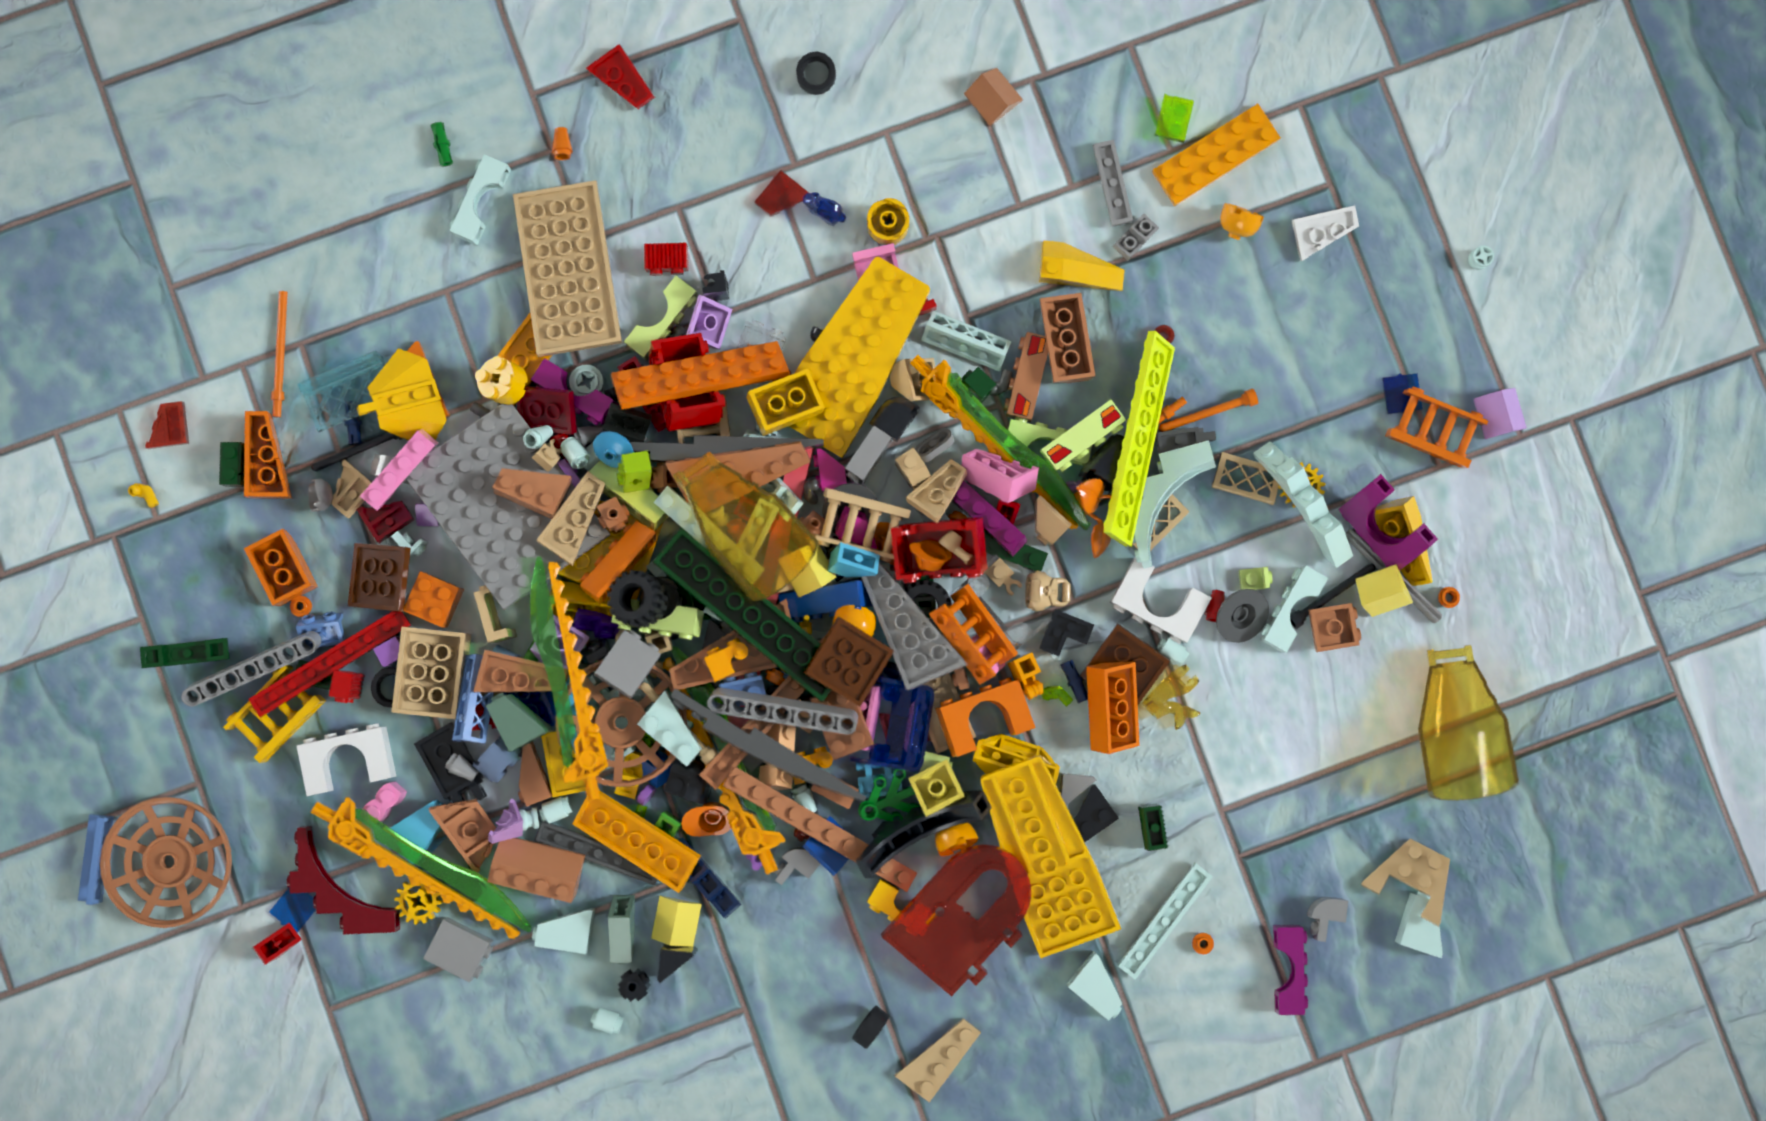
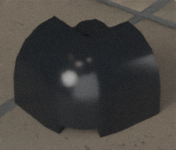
M903 397L890 398L879 407L869 425L877 427L892 437V440L898 442L906 428L910 426L920 411V407Z
M696 755L688 766L675 758L664 792L692 802L706 804L712 786L699 776L705 769V764L701 760L702 757Z

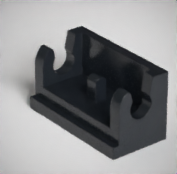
M720 270V273L704 276L705 280H714V282H710L706 287L702 288L705 297L713 301L730 299L728 280L724 270Z

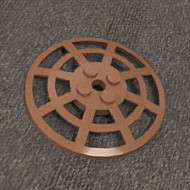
M600 660L583 669L587 675L582 686L588 688L591 692L586 704L594 698L600 705V709L596 717H592L591 723L597 724L600 728L599 732L603 745L606 744L615 748V761L607 759L608 767H614L613 780L597 776V783L613 787H631L643 784L665 771L676 757L671 753L663 762L655 754L661 744L655 741L654 745L649 748L642 740L646 731L637 723L646 714L644 709L653 702L647 695L640 702H637L634 699L630 700L619 692V697L607 701L600 691L610 686L605 682L594 686L587 678L589 674L596 671L603 660ZM654 666L650 672L660 678L662 682L653 690L660 695L669 688L673 693L674 689L671 678L661 669ZM569 682L562 693L556 713V733L559 745L570 764L576 760V757L574 758L565 742L563 724L576 725L577 736L580 733L577 715H563L568 697L572 693L571 682ZM678 708L681 717L687 725L686 708L684 710ZM619 717L626 718L628 721L627 727L623 729L616 727V719ZM634 745L644 754L634 760L623 761L624 749ZM646 760H649L657 768L641 778L622 781L623 768L637 766Z
M174 797L147 800L135 805L122 814L109 830L100 858L103 885L114 905L128 918L140 924L158 928L177 927L190 923L212 909L227 887L232 866L229 840L218 820L208 810L195 802ZM172 803L185 805L187 808L184 818L176 816L157 818L152 806ZM143 810L149 822L141 826L130 840L118 836L125 823ZM195 810L206 816L214 824L221 836L210 840L203 829L192 822ZM171 822L179 823L181 826L177 836H166L161 824ZM152 828L157 839L148 846L138 843L140 837ZM189 828L194 830L204 843L193 847L186 840ZM113 844L126 848L124 856L126 875L116 879H112L110 867ZM224 844L226 850V870L223 880L213 875L215 865L213 848ZM133 851L143 854V868L134 872L132 869ZM205 851L208 853L207 872L196 867V855ZM168 855L174 858L175 862L172 867H168L165 864V858ZM192 875L203 880L198 888L188 895L184 883ZM146 876L155 884L151 894H148L141 888L137 879ZM129 883L135 893L147 901L141 913L132 909L122 899L116 889L117 887ZM208 884L219 888L212 900L201 910L193 914L190 901L199 896ZM176 887L179 899H159L164 888ZM155 905L162 907L181 905L184 918L158 920L149 916Z

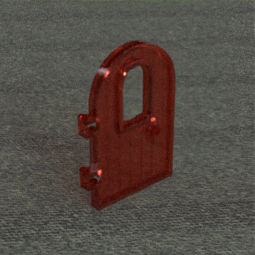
M975 845L965 848L953 855L886 927L881 933V937L952 997L968 979L975 986L981 982L988 974L981 964L1003 941L1012 948L1023 936L1016 926L1026 915L1031 901V884L1028 874L1022 863L1012 853L994 845ZM988 870H998L1006 876L1008 886L1003 895L977 921L971 916V913L964 911L963 907L957 904L956 901L982 873ZM939 907H942V910L937 911V914H936V915L932 918V920L927 924L926 921H927L934 913H936V909L939 908ZM1007 927L1013 932L1010 937L1003 933ZM972 965L978 970L975 975L968 971Z

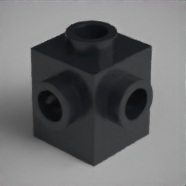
M639 968L634 971L629 969L620 976L622 980L618 983L620 987L618 991L625 1000L628 998L631 1002L636 998L639 1001L648 994L646 990L651 984L649 983V977L644 971L641 972ZM634 983L637 987L636 990H633L629 984Z

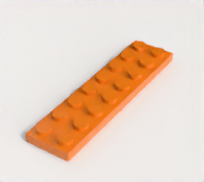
M778 341L707 354L703 357L696 356L665 362L656 366L654 364L611 373V379L622 410L780 379L789 376V369Z

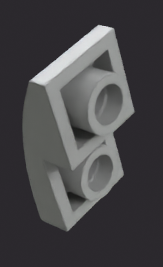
M1143 214L1114 244L1113 248L1128 261L1159 227Z

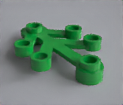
M896 766L893 769L894 777L885 798L878 800L881 789L885 788L887 784L886 779L883 775H876L873 778L874 787L869 799L861 802L858 807V813L862 819L870 821L877 817L886 821H893L895 816H899V820H903L900 812L889 813L881 809L890 806L909 813L913 807H921L919 803L910 804L901 801L915 794L912 786L898 791L901 781L906 777L904 767ZM902 770L903 774L901 776H897L896 772ZM879 779L884 780L881 785L876 784V781ZM870 806L872 807V810L870 812H866L865 808Z

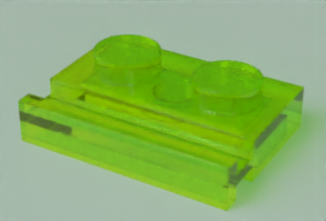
M1164 94L1154 136L1184 143L1194 100Z

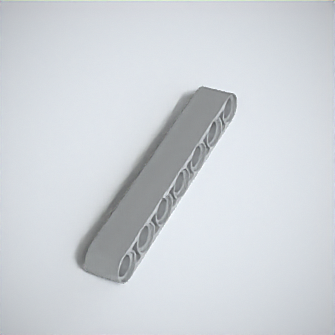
M315 631L305 632L198 680L183 691L181 695L182 701L185 705L191 707L199 705L312 654L321 645V636ZM305 639L311 640L313 647H309L305 643ZM286 648L292 649L294 655H289L286 652ZM267 656L272 657L275 664L269 663ZM248 665L253 666L256 672H251L248 669ZM229 673L236 677V681L230 679ZM210 682L215 683L217 689H213L210 686ZM191 691H195L198 694V698H195Z
M726 688L715 689L707 702L708 708L718 714L841 734L853 733L859 720L857 712L849 708ZM720 697L724 703L719 704L714 698ZM735 701H742L745 707H739ZM763 704L767 710H759L757 705ZM778 708L787 709L788 714L780 713ZM806 711L810 717L804 718L800 715V712ZM829 715L832 720L824 721L821 716ZM849 718L853 721V724L847 725L843 722V719Z

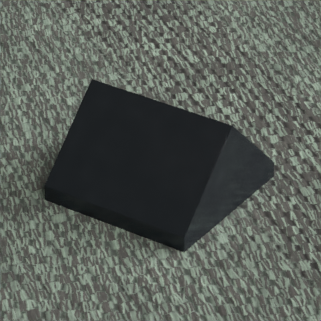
M664 944L660 950L657 981L661 983L691 959L698 951L696 946H671Z

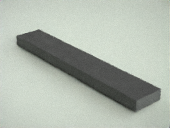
M541 821L534 841L584 854L585 860L654 886L656 885L657 879L596 839L553 823L549 824L547 821Z

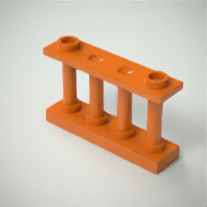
M1417 387L1405 389L1403 394L1410 396L1399 425L1395 426V428H1388L1385 437L1462 469L1469 468L1472 460L1466 458L1467 454L1465 453L1477 424L1480 426L1487 425L1488 420L1483 419L1484 415L1475 411L1469 413L1424 394V390ZM1420 400L1430 406L1418 434L1412 436L1407 434L1408 430L1406 428L1417 402ZM1439 408L1450 414L1438 442L1431 444L1427 442L1428 438L1426 436ZM1459 416L1468 420L1469 423L1458 449L1453 453L1446 450V443Z
M966 584L950 595L954 601L950 607L943 604L929 615L949 643L968 664L966 666L977 682L982 684L996 675L992 667L997 662L999 665H1002L1014 658L1018 652L970 585ZM959 609L967 619L962 625L954 616ZM971 627L979 636L974 643L966 633ZM984 645L992 654L987 660L979 651Z

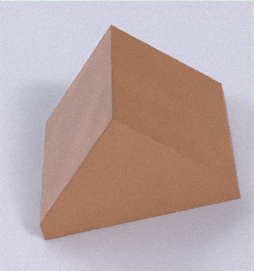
M998 68L982 73L964 93L989 126L993 125L1023 101Z

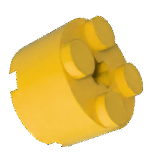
M885 198L875 202L867 214L869 235L874 241L882 245L892 243L897 245L901 242L909 229V214L904 204L893 198ZM888 219L892 220V224L885 225V221H888Z
M495 356L485 362L475 374L480 393L495 402L512 405L518 402L525 394V383H528L527 374L521 366L509 360Z

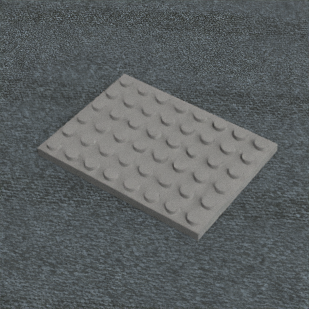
M507 404L499 405L427 454L406 478L503 610H506L550 578L549 562H557L561 567L559 571L569 565L537 542L538 537L552 519L494 494L492 487L502 468L565 475L557 463L547 472L532 459L540 448L530 449L523 441L525 432L531 428L515 407ZM572 483L561 506L575 489ZM595 513L576 559L610 536L608 530L601 527Z

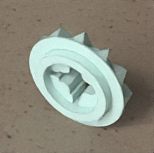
M592 365L578 366L573 370L569 378L570 388L577 396L588 395L594 390L601 391L604 383L601 372ZM582 374L588 379L592 378L590 382L591 389L586 385H581L584 382Z

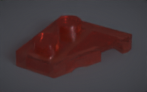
M780 170L754 203L772 217L779 214L782 210H788L800 202L810 200L812 195Z

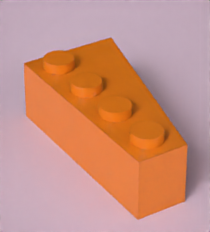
M245 411L244 497L249 499H293L272 414L268 411Z

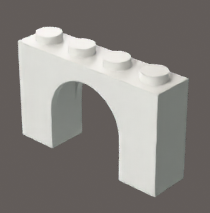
M1136 557L1133 558L1109 603L1114 605V610L1122 614L1126 611L1133 615L1131 619L1140 624H1143V622L1150 624V629L1158 634L1164 632L1170 635V638L1178 644H1181V642L1188 643L1211 597L1195 588H1189L1180 607L1173 615L1169 617L1155 616L1147 610L1142 597L1143 589L1155 567L1152 566L1144 569L1142 563H1137Z
M378 723L366 726L365 731L359 732L358 728L345 731L346 735L337 736V733L324 735V740L317 741L316 737L305 739L303 744L297 745L306 795L311 796L334 791L329 762L333 752L345 744L355 746L363 753L370 782L397 777L387 727H379Z

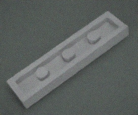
M1114 140L1093 144V151L1111 226L1132 223L1133 217Z

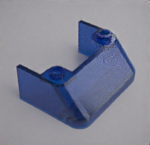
M878 677L876 682H881V697L886 701L892 702L886 743L873 745L868 759L850 756V761L918 771L924 763L934 703V691L927 685H920L907 690L903 681Z

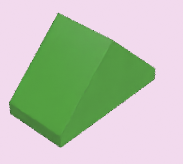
M666 810L662 812L655 826L674 838L682 826V821Z

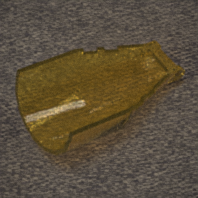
M711 452L704 454L701 460L684 471H678L673 475L677 484L687 495L709 553L750 600H762L782 590L807 567L815 555L818 540L776 494L765 491L754 481L751 483L746 480L740 473L719 462ZM707 465L709 466L708 469H706L690 481L688 480L689 477H691Z
M1464 645V648L1441 651L1427 650L1429 671L1418 726V736L1428 795L1437 800L1458 801L1490 797L1514 789L1519 784L1508 719L1505 713L1502 712L1497 699L1490 691L1484 676L1477 666L1471 645ZM1463 656L1466 659L1464 661L1436 664L1437 659Z

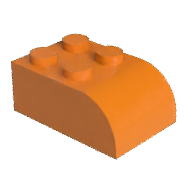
M280 529L244 548L272 606L281 607L292 601V599L318 587L300 549L285 529Z

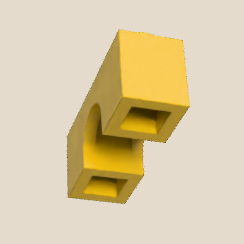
M880 878L867 899V903L870 904L869 908L878 914L882 911L889 915L887 919L896 925L899 922L907 926L905 930L915 936L917 934L923 936L936 914L935 910L918 900L909 910L903 911L898 909L894 904V899L899 889Z

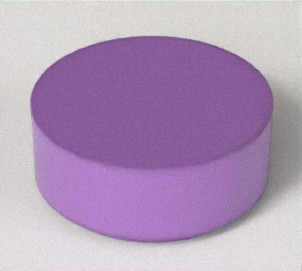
M650 784L647 785L638 795L637 802L642 806L647 804L656 792V788Z

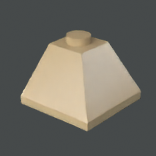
M922 358L933 369L935 368L934 358ZM904 359L896 362L889 375L891 386L911 402L929 401L930 398L921 392L922 381L925 377L910 364L913 359Z
M1041 495L1034 501L1035 532L1038 534L1036 538L1044 546L1047 544L1051 546L1072 524Z

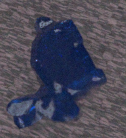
M817 192L806 193L803 196V203L808 207L809 212L820 217L828 225L835 226L838 222H845L846 215L843 213L842 206L836 201L821 197Z

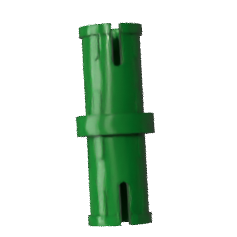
M432 123L430 126L434 136L433 145L438 153L439 164L442 167L450 166L453 164L449 148L450 140L446 137L444 123Z

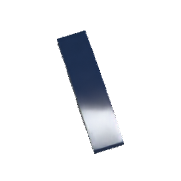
M683 837L680 840H678L690 849L694 850L692 846ZM700 857L689 880L692 884H695L704 897L726 919L742 904Z

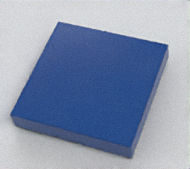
M831 816L826 819L843 829ZM812 837L802 846L833 876L849 860Z

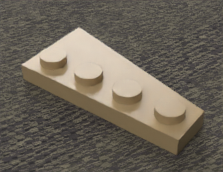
M587 471L538 537L537 542L573 566L605 488V483Z
M963 1018L934 1044L932 1043L917 1058L915 1057L909 1062L906 1067L898 1071L895 1077L926 1101L930 1102L981 1034V1031Z

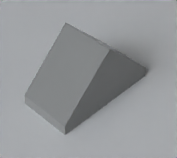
M1061 773L1060 794L1066 806L1093 784L1096 779L1088 775Z

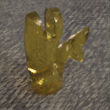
M1186 664L1180 666L1164 678L1142 702L1143 706L1157 720L1167 714H1174L1175 730L1183 726L1186 718H1195L1201 714V712L1191 707L1183 706L1178 702L1167 701L1170 698L1189 693L1199 683L1196 675L1187 680L1185 684L1180 679L1190 669Z

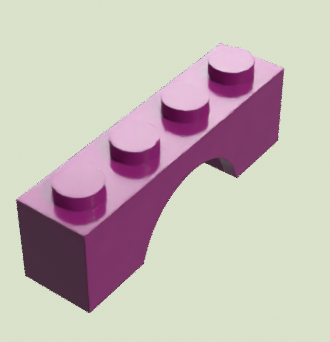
M544 358L531 378L537 384L535 387L568 390V373ZM594 390L584 396L574 395L575 413L579 415L582 412L588 415L586 419L595 425H598L599 422L604 424L611 403L618 404L598 390Z
M965 481L962 482L951 501L971 518L982 517L984 529L1013 557L1027 542L1026 536Z
M1273 925L1274 947L1283 951L1291 964L1289 979L1283 986L1274 990L1275 1012L1278 1015H1305V1009H1308V997L1305 996L1308 977L1307 974H1304V965H1307V953L1304 952V944L1307 943L1306 930L1300 925Z

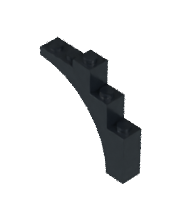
M963 791L965 798L927 817L922 807H913L903 820L882 822L872 834L874 840L856 859V863L864 878H872L894 856L927 836L952 826L981 821L992 808L984 791Z

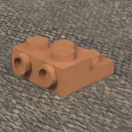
M1352 603L1308 610L1316 652L1360 645L1361 632L1356 627L1355 621L1358 615Z

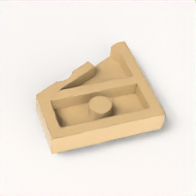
M344 460L342 462L341 478L337 480V490L333 495L331 504L345 517L350 519L356 512V509L365 501L360 496L372 481L351 463Z

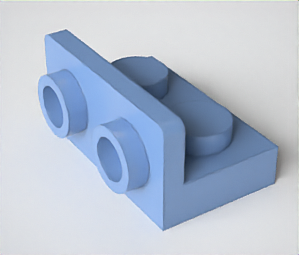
M331 611L318 616L313 614L304 615L296 625L298 636L308 631H315L321 636V645L319 647L338 645L346 640L341 623L343 614ZM305 639V643L309 647H313L312 641Z
M757 672L744 674L745 679L736 680V677L723 679L724 683L719 684V688L766 695L763 676H757ZM739 700V701H735L736 705H738V706H744V705H745V704H744L742 701H740V700Z

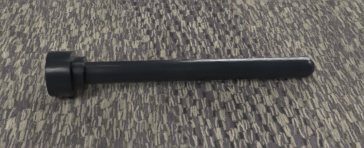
M386 432L312 464L311 469L317 472L389 440H403V438Z
M1372 563L1368 564L1303 610L1292 611L1290 613L1291 625L1295 629L1301 627L1304 621H1306V617L1309 616L1308 610L1324 606L1356 584V578L1373 572L1375 565Z

